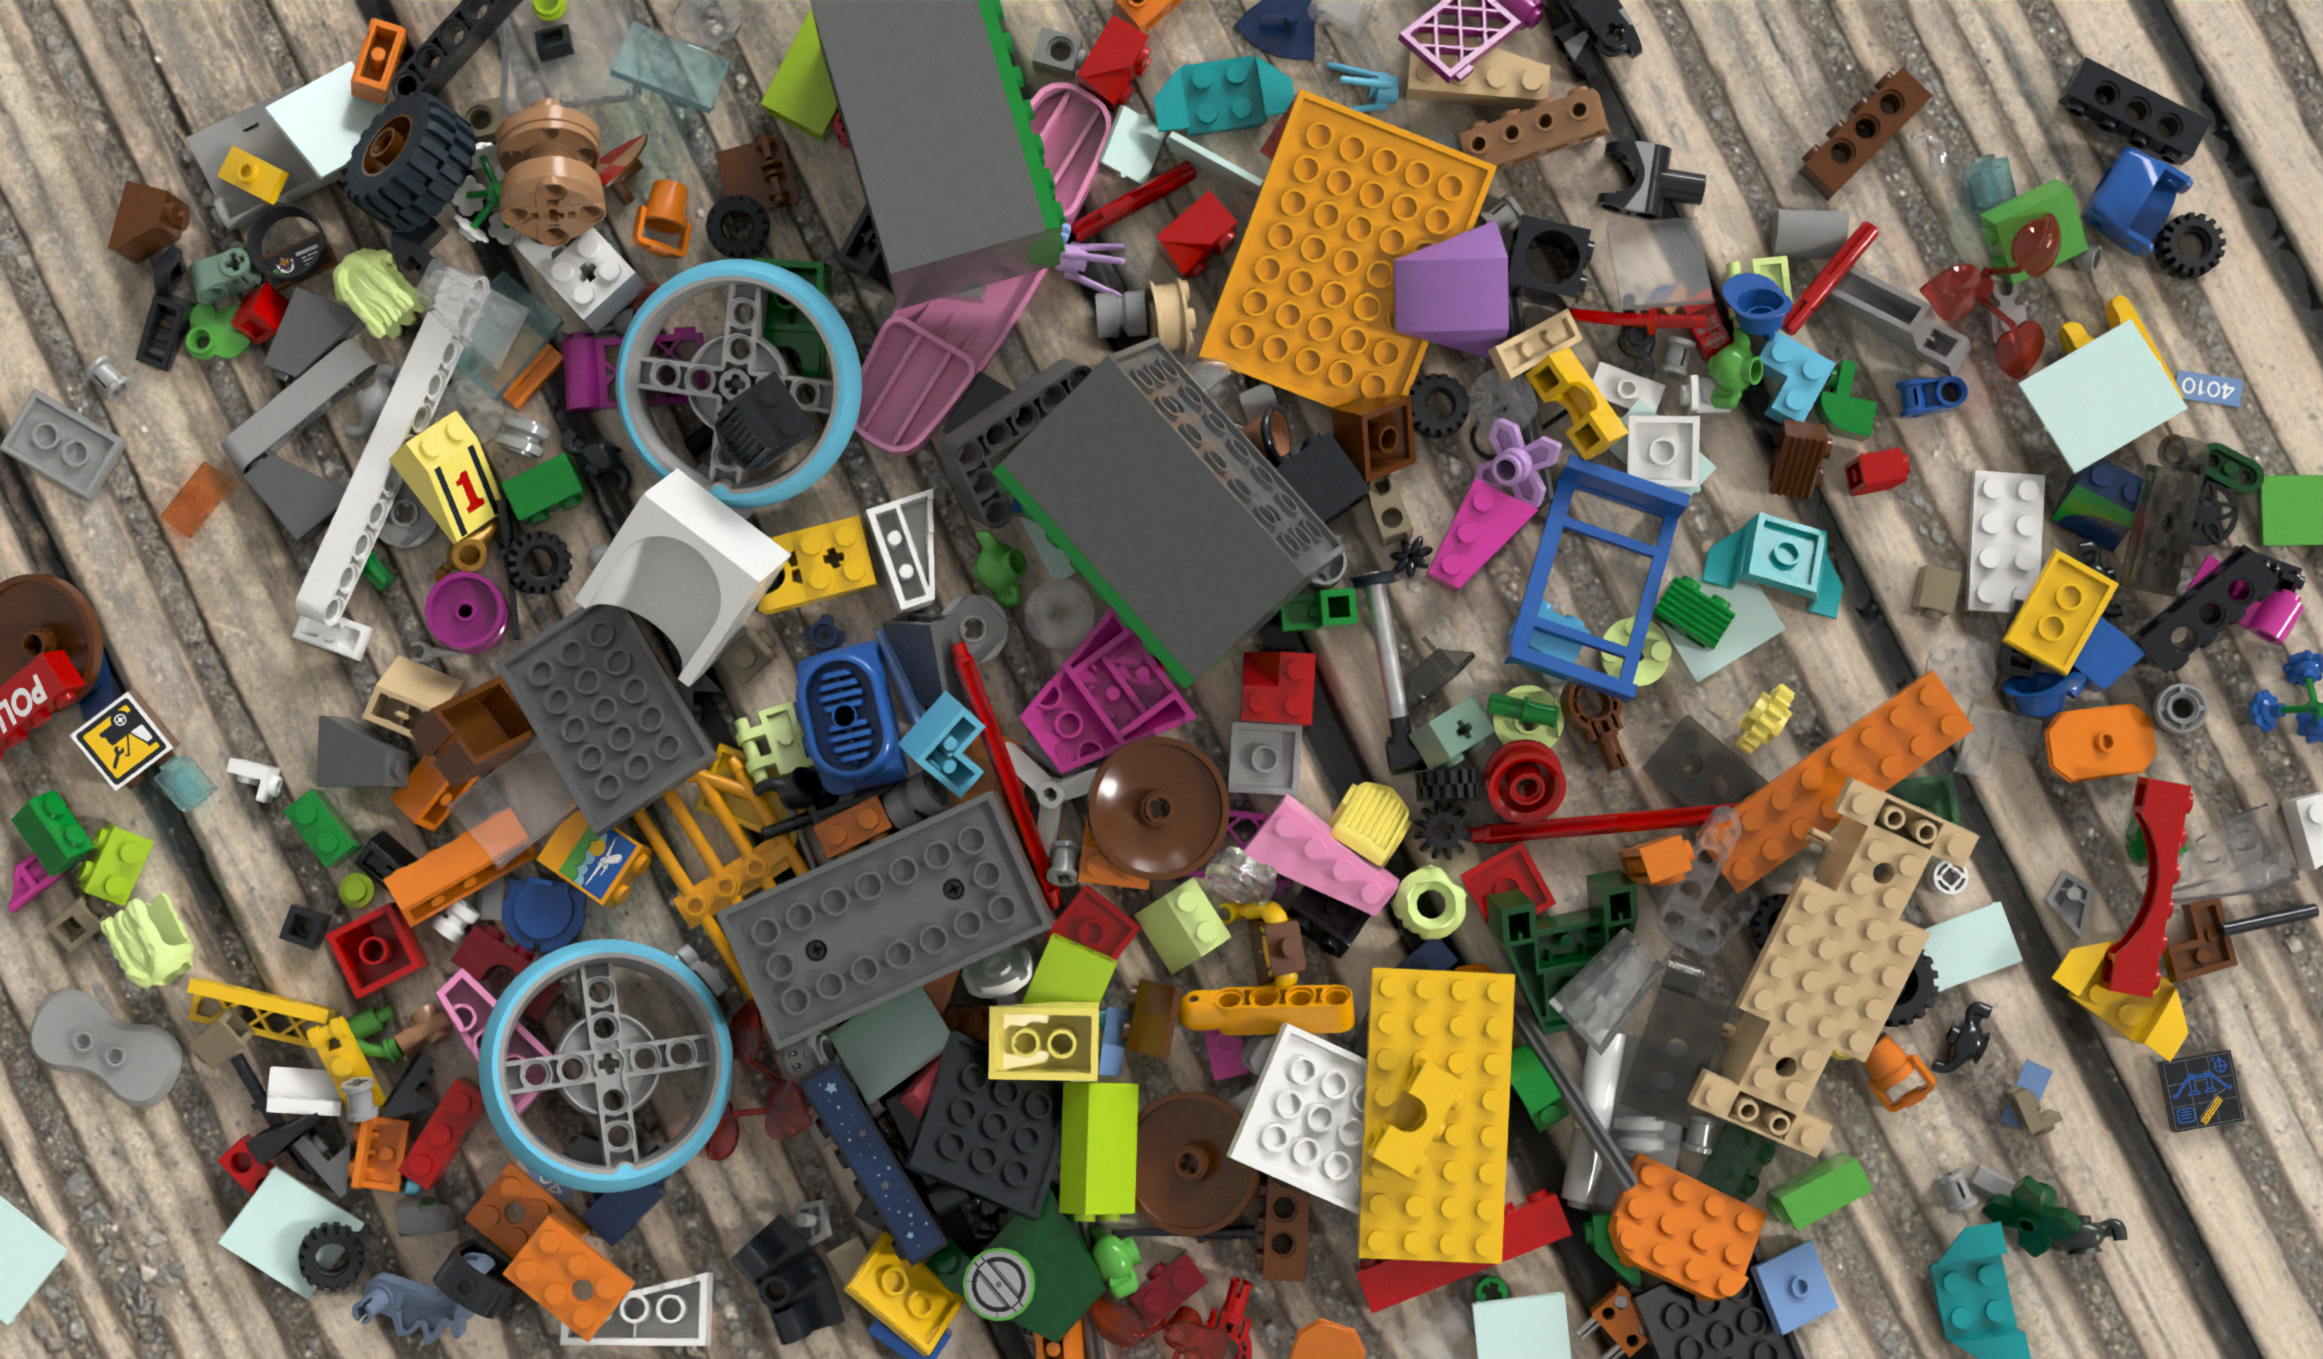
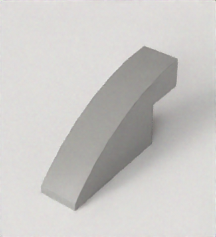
M1854 266L1851 267L1828 295L1875 332L1909 354L1949 376H1954L1972 349L1968 337L1938 323L1931 304Z

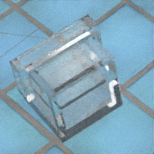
M1312 0L1307 9L1309 19L1358 42L1369 19L1377 21L1383 9V3L1377 0Z

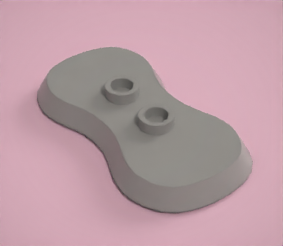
M61 989L52 993L37 1010L30 1027V1049L40 1063L56 1071L77 1072L89 1075L102 1082L116 1098L130 1106L150 1107L158 1104L171 1091L181 1070L182 1050L180 1044L170 1032L155 1025L134 1024L122 1021L107 1012L95 998L81 990Z

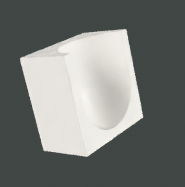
M677 468L641 496L574 601L585 609L597 604L622 607L649 620L664 632L677 648L682 659V672L677 679L690 687L725 653L791 554Z

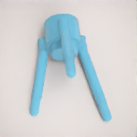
M1334 62L1326 63L1328 69L1360 76H1341L1339 81L1352 85L1368 86V99H1375L1373 103L1350 107L1351 109L1361 113L1373 110L1387 111L1388 103H1397L1399 94L1398 76L1388 75L1387 72H1374Z

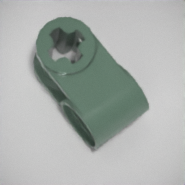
M237 247L209 258L196 260L189 266L196 299L199 303L206 305L216 304L231 296L253 290L258 287L263 279V272L254 265L249 254L244 249Z

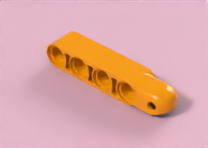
M1338 984L1227 987L1221 990H1194L1187 993L1181 999L1177 1014L1181 1025L1188 1030H1219L1225 1035L1278 1034L1283 1022L1310 1034L1342 1033L1350 1030L1356 1022L1352 991L1349 987ZM1192 998L1198 999L1196 1002H1189Z

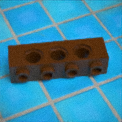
M1904 67L1895 75L1888 71L1874 85L1878 92L1871 99L1864 95L1850 109L1854 116L1846 124L1840 119L1825 134L1830 140L1822 148L1815 144L1801 158L1805 165L1798 173L1827 201L1933 96ZM1880 101L1891 103L1894 108V114L1884 113L1880 108ZM1855 126H1865L1870 132V138L1864 139L1859 137ZM1831 150H1841L1846 157L1845 163L1836 162L1831 156Z
M1268 1174L1266 1177L1260 1176L1259 1198H1265V1213L1258 1212L1257 1234H1263V1249L1256 1248L1255 1270H1261L1262 1280L1305 1282L1310 1193ZM1281 1197H1287L1293 1201V1210L1286 1216H1280L1273 1210L1275 1201ZM1279 1233H1285L1292 1239L1289 1249L1283 1252L1276 1251L1271 1246L1273 1237Z

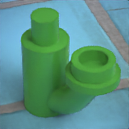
M390 1005L379 1010L373 1006L345 1019L364 1056L389 1058L393 1064L399 1062V1059L405 1056L395 1038L384 1039L383 1045L371 1044L363 1040V1038L384 1029V1023L395 1018L394 1011Z

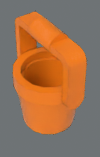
M666 179L654 181L646 206L640 205L636 212L632 232V242L635 245L663 258L679 259L687 254L692 223L687 222L686 217L688 188L685 185ZM645 226L660 233L681 234L678 249L655 239L642 237L643 227Z
M1886 1032L1880 1033L1866 1062H1863L1872 1077L1868 1080L1869 1087L1890 1112H1897L1904 1107L1910 1108L1926 1099V1095L1932 1092L1936 1085L1935 1077L1917 1054H1907ZM1916 1069L1926 1084L1917 1086L1894 1102L1885 1090L1900 1083Z

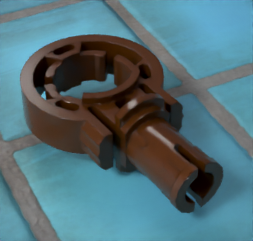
M1567 682L1560 697V707L1566 722L1573 729L1581 732L1585 744L1589 742L1597 744L1607 768V773L1620 769L1622 766H1627L1629 763L1616 736L1619 734L1618 731L1624 728L1619 718L1622 710L1621 699L1598 692L1603 703L1602 710L1597 717H1590L1582 711L1579 701L1573 702V699L1581 696V692L1585 687Z

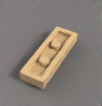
M1567 308L1487 351L1502 381L1505 382L1536 366L1548 355L1571 347L1582 341L1583 338Z

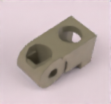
M1389 473L1366 483L1370 488L1366 498L1372 510L1371 514L1382 547L1412 537L1413 527L1391 474Z

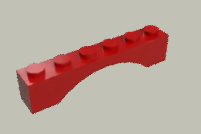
M2140 776L2137 778L2131 811L2140 826L2146 845L2148 860L2147 885L2141 906L2132 924L2105 953L2099 986L2109 991L2152 998L2154 990H2157L2161 980V972L2158 969L2160 955L2165 953L2167 947V935L2164 934L2166 921L2171 918L2174 910V901L2171 898L2173 884H2177L2180 877V864L2177 863L2180 849H2183L2186 843L2187 830L2184 828L2186 814L2191 812L2194 800L2193 794L2190 793V785Z

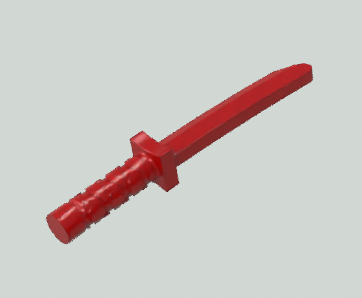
M1650 307L1648 314L1574 308L1569 310L1573 319L1578 322L1647 327L1648 335H1655L1657 328L1705 329L1707 322L1706 315L1658 314L1657 307Z

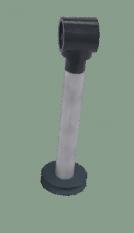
M1398 570L1385 572L1371 571L1363 576L1347 579L1352 581V588H1365L1391 737H1386L1387 741H1385L1386 756L1391 776L1427 769L1425 761L1408 736L1412 733L1385 586V584L1401 581L1395 578V572Z

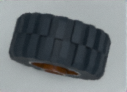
M410 92L409 95L398 97L395 103L391 102L384 107V111L380 115L377 114L368 129H365L360 135L361 139L354 146L351 152L352 157L347 161L345 168L347 172L344 176L345 191L352 204L391 231L416 230L417 226H424L429 223L431 217H436L443 211L444 205L451 202L455 197L454 193L458 187H461L466 180L465 175L471 169L473 164L472 156L476 152L474 143L476 138L471 124L430 93Z

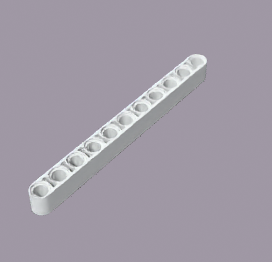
M455 266L447 270L298 593L295 609L299 615L327 626H333L340 620L404 480L388 459L406 442L428 428L488 296L490 284L487 277Z

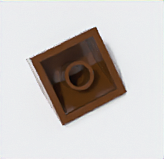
M126 180L108 249L130 263L139 264L180 240L182 231H186L189 226V206L167 190Z
M1411 396L1358 398L1331 408L1333 436L1366 483L1415 463Z
M1141 978L1139 986H1131L1128 1006L1135 1008L1132 1021L1125 1020L1121 1037V1041L1128 1042L1126 1050L1169 1060L1182 986Z

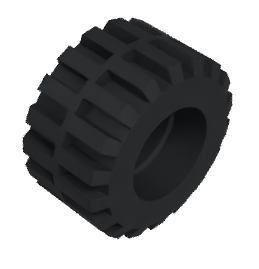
M1922 949L1906 981L1904 993L1896 1001L1884 1026L1899 1027V1025L1907 1026L1913 1024L1914 1019L1923 1018L1926 1015L1924 1010L1932 1008L1935 1003L1931 997L1933 993L1938 994L1939 986H1934V979L1939 978L1937 970H1932L1931 965L1934 962L1930 956L1923 954L1924 949Z

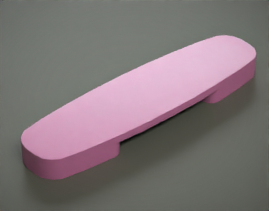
M1058 82L1041 88L1030 100L1035 121H1031L1030 126L1033 135L1039 133L1045 150V155H1043L1045 160L1044 169L1048 167L1051 169L1055 183L1054 193L1056 202L1060 201L1065 221L1071 225L1075 222L1100 171L1102 164L1098 160L1112 124L1106 105L1095 95L1077 85L1068 82ZM1049 268L986 285L984 304L939 298L899 310L896 307L891 318L887 319L882 325L861 368L862 397L859 416L854 428L856 433L871 446L895 457L910 456L921 451L955 411L979 371L983 373L1000 349Z

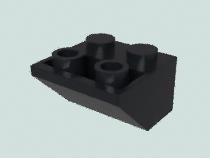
M866 204L836 259L839 266L893 295Z

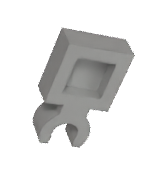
M1993 283L1989 288L1990 298L1996 303V307H1991L1987 310L1990 344L2025 342L2029 339L2025 305H2015L2014 301L2019 294L2018 284L2014 286L2010 283L2008 284V296L2000 293L1999 283Z
M686 944L676 953L677 955L674 958L692 970L708 987L715 999L718 1000L728 989L724 975L716 967H710L706 961L702 963L696 952Z

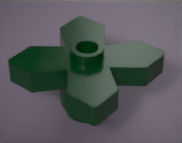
M2026 1175L2014 1184L2010 1191L2012 1197L1998 1193L1988 1199L1982 1209V1212L1993 1222L2001 1221L2002 1226L2018 1228V1245L2034 1258L2048 1251L2052 1243L2051 1236L2067 1240L2077 1234L2082 1224V1221L2069 1209L2058 1207V1193L2052 1186L2043 1182H2037L2030 1175Z

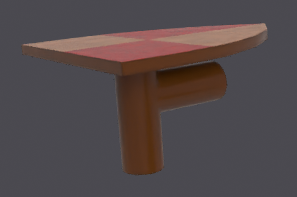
M647 133L622 144L601 157L595 170L601 179L603 188L611 186L624 206L630 204L635 199L625 183L643 168L638 157L647 144Z

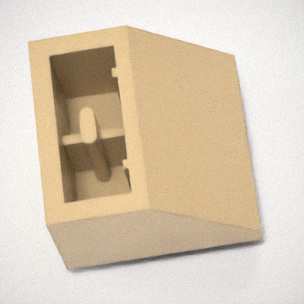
M398 655L376 684L362 718L414 739L410 733L413 727L433 707L459 696L465 682Z

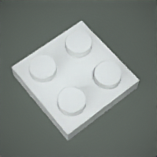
M1629 415L1627 474L1666 487H1698L1700 416Z

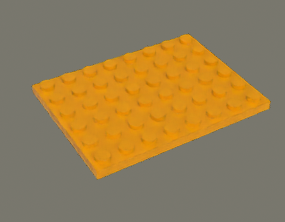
M1299 89L1198 356L1331 408L1358 398L1409 395L1429 341L1394 331L1393 260L1455 237L1459 233L1472 230L1497 166Z

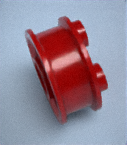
M1528 739L1509 742L1497 749L1486 764L1484 782L1490 803L1500 816L1509 821L1522 824L1541 821L1553 814L1565 797L1566 779L1560 761L1554 751L1541 742ZM1522 779H1532L1527 785H1518Z

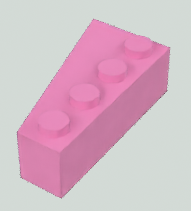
M1287 793L1244 847L1240 857L1376 917L1397 891L1400 880L1384 867L1376 865L1332 837L1330 834L1332 827Z
M461 968L436 992V998L476 1065L479 1066V1052L483 1032L497 1000L468 972ZM517 1022L510 1040L507 1062L552 1055L527 1029ZM562 1065V1073H564L565 1066ZM537 1066L528 1067L525 1071L527 1082L532 1085L542 1084L544 1080L543 1070ZM544 1092L511 1096L519 1115L521 1116Z

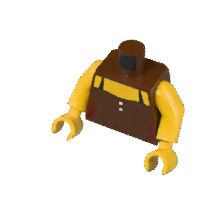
M1236 899L1221 904L1219 907H1227L1231 914V917L1221 919L1224 924L1242 920L1244 917L1247 919L1258 986L1296 985L1298 976L1305 972L1307 967L1298 920L1287 916L1282 907L1273 901L1246 902L1244 905L1242 901Z

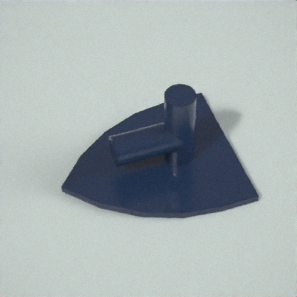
M1262 0L1250 8L1234 25L1247 41L1263 52L1284 59L1315 60V0Z

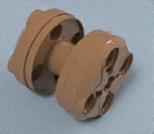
M542 98L534 101L530 107L509 116L496 128V152L500 167L505 173L499 192L500 218L503 223L527 237L539 240L543 245L558 247L568 243L571 238L587 232L605 218L604 188L599 175L595 171L601 154L600 132L598 125L589 117L572 108L562 106L555 99Z

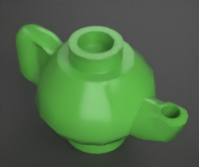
M1736 327L1734 330L1733 343L1721 349L1708 362V374L1717 383V387L1713 390L1711 404L1714 408L1733 410L1737 407L1742 397V391L1747 389L1750 384L1757 385L1763 375V361L1760 357L1753 356L1750 350L1751 342L1749 335L1739 327Z
M978 530L976 537L983 549L973 567L975 578L994 591L996 601L1002 608L1019 605L1022 600L1021 587L1017 582L1019 577L1025 574L1027 568L1024 554L1019 549H1013L1011 546L999 542L998 538L991 531Z
M1100 1226L1089 1228L1090 1237L1095 1242L1090 1255L1102 1281L1108 1283V1288L1113 1297L1121 1299L1135 1293L1139 1287L1137 1281L1138 1274L1132 1268L1141 1263V1257L1133 1239L1129 1236L1121 1240Z

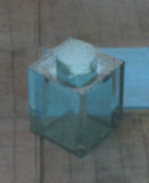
M1988 154L1974 159V163L1965 171L1974 211L1997 207L2017 197L2008 156L1996 158L1995 154Z
M174 755L159 767L161 772L154 777V780L180 811L191 812L218 790L216 785L190 756L180 755L178 757Z

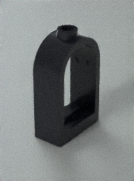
M473 1238L455 1246L433 1277L434 1284L446 1296L467 1310L489 1319H493L511 1308L522 1289L502 1274L509 1263ZM470 1252L486 1254L495 1261L496 1270H490L487 1274H483L470 1265L463 1256Z

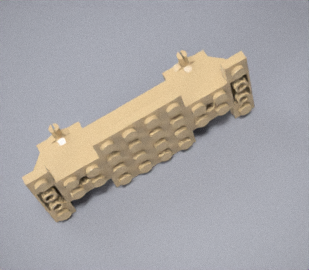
M1848 776L1832 808L1837 813L1842 814L1838 825L1830 834L1820 831L1813 826L1807 830L1813 835L1805 834L1806 841L1823 847L1821 859L1813 873L1818 878L1816 881H1813L1799 874L1735 1002L1738 1008L1745 1011L1743 1016L1734 1025L1717 1017L1712 1021L1715 1025H1710V1032L1727 1038L1726 1050L1719 1062V1065L1722 1067L1721 1076L1703 1068L1687 1099L1692 1106L1815 1158L1818 1157L1833 1126L1823 1119L1804 1112L1803 1109L1833 1050L1866 1062L1926 944L1930 933L1900 919L1931 855L1963 869L1980 837L1972 831ZM1880 863H1885L1883 872L1873 877L1875 867ZM1788 1057L1786 1065L1781 1069H1776L1777 1062L1782 1058Z

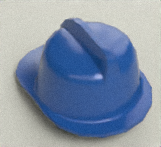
M1744 273L1727 279L1722 286L1721 293L1724 300L1735 312L1738 325L1742 331L1748 334L1762 335L1768 341L1773 340L1775 331H1778L1783 326L1785 315L1792 310L1793 302L1778 285L1766 276Z
M2036 672L2035 678L2019 675L2012 676L2003 683L2002 687L2005 693L2013 696L2017 710L2023 715L2053 718L2064 709L2066 692L2082 685L2086 677L2085 674L2079 672H2069L2065 677L2058 673Z

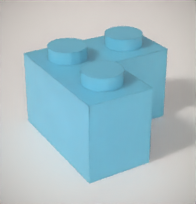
M1775 331L1774 339L1771 341L1764 339L1755 355L1763 361V375L1779 383L1763 414L1783 424V419L1804 422L1836 363L1784 334Z
M945 690L898 745L916 763L960 799L984 773L964 753V750L986 726Z

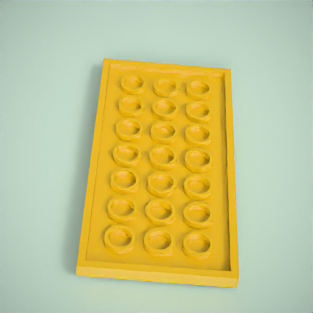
M1371 967L1357 1238L1358 1258L1502 1264L1515 974ZM1422 1058L1464 1082L1461 1088L1464 1091V1095L1456 1109H1449L1443 1119L1446 1127L1440 1138L1436 1142L1432 1140L1425 1153L1428 1154V1158L1418 1174L1413 1172L1412 1176L1408 1178L1372 1157L1367 1152L1385 1121L1401 1129L1410 1128L1418 1122L1421 1116V1105L1414 1095L1403 1089Z

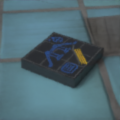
M2226 1049L2174 1058L2171 1062L2167 1060L2157 1061L2170 1132L2176 1133L2244 1121L2231 1050Z

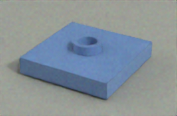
M1805 1240L1750 1267L1776 1335H1784L1838 1308L1812 1240Z

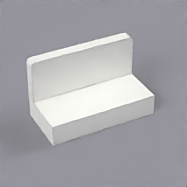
M272 1066L270 1068L266 1112L307 1115L317 1112L318 1115L340 1116L341 1097L327 1070Z

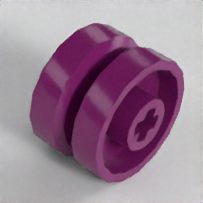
M465 571L449 574L438 581L427 596L424 611L428 627L435 637L447 648L465 655L488 652L499 644L508 630L510 619L507 601L492 581L478 573ZM466 609L472 612L471 616L467 618L462 615Z

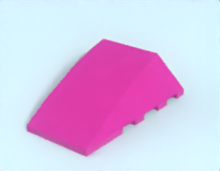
M1111 606L1097 625L1086 635L1073 654L1062 664V667L1054 677L1048 681L1020 715L1021 720L1061 774L1108 756L1130 742L1154 737L1197 719V716L1155 659L1145 651L1141 640L1135 632L1121 624L1117 616L1118 613Z

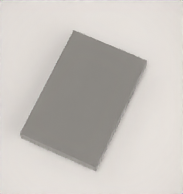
M34 388L1 443L0 450L88 501L93 502L128 441Z

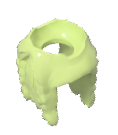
M361 248V250L348 254L342 263L336 266L332 274L335 286V299L339 302L347 303L351 310L364 322L368 332L375 338H382L387 334L392 340H397L398 336L402 334L401 325L411 326L415 324L417 318L414 312L425 314L430 306L427 299L420 295L417 289L398 271L393 255L386 249Z
M1430 864L1429 866H1420L1402 880L1397 889L1396 896L1392 898L1390 905L1396 917L1403 920L1404 928H1408L1412 933L1419 934L1420 938L1424 940L1441 939L1451 934L1461 925L1466 914L1465 899L1468 894L1465 893L1462 887L1454 885L1441 868ZM1426 890H1436L1445 899V909L1437 918L1428 919L1417 910V900L1420 894Z
M160 893L154 897V905L144 903L137 898L128 902L124 911L120 910L118 914H115L114 918L110 916L100 923L101 932L107 937L113 950L114 958L119 961L125 976L139 988H144L148 991L153 985L165 986L193 967L194 943L188 937L187 931L184 930L183 922L178 920V913L173 909L172 901L165 893Z

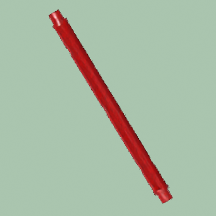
M965 641L955 643L949 646L954 658L952 662L968 698L972 714L986 726L980 732L993 770L998 778L999 786L1022 847L1050 911L1063 906L1059 894L1061 891L1060 887L1047 880V871L1051 868L989 699L985 694L973 655L968 652Z
M1740 802L1544 819L1527 824L1515 822L1485 824V827L1471 828L1472 843L1486 842V845L1505 842L1707 826Z

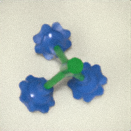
M2304 650L2295 655H2290L2287 659L2288 663L2284 664L2282 669L2287 674L2289 683H2296L2298 681L2300 686H2306L2310 701L2306 705L2286 706L2284 703H2278L2277 697L2272 696L2269 690L2264 689L2261 693L2254 694V699L2249 702L2247 714L2255 726H2259L2263 733H2268L2270 729H2276L2278 717H2285L2288 713H2298L2296 716L2298 721L2297 734L2302 737L2306 736L2308 744L2323 743V703L2318 702L2314 688L2315 681H2320L2323 678V655L2321 653L2313 654L2310 650Z

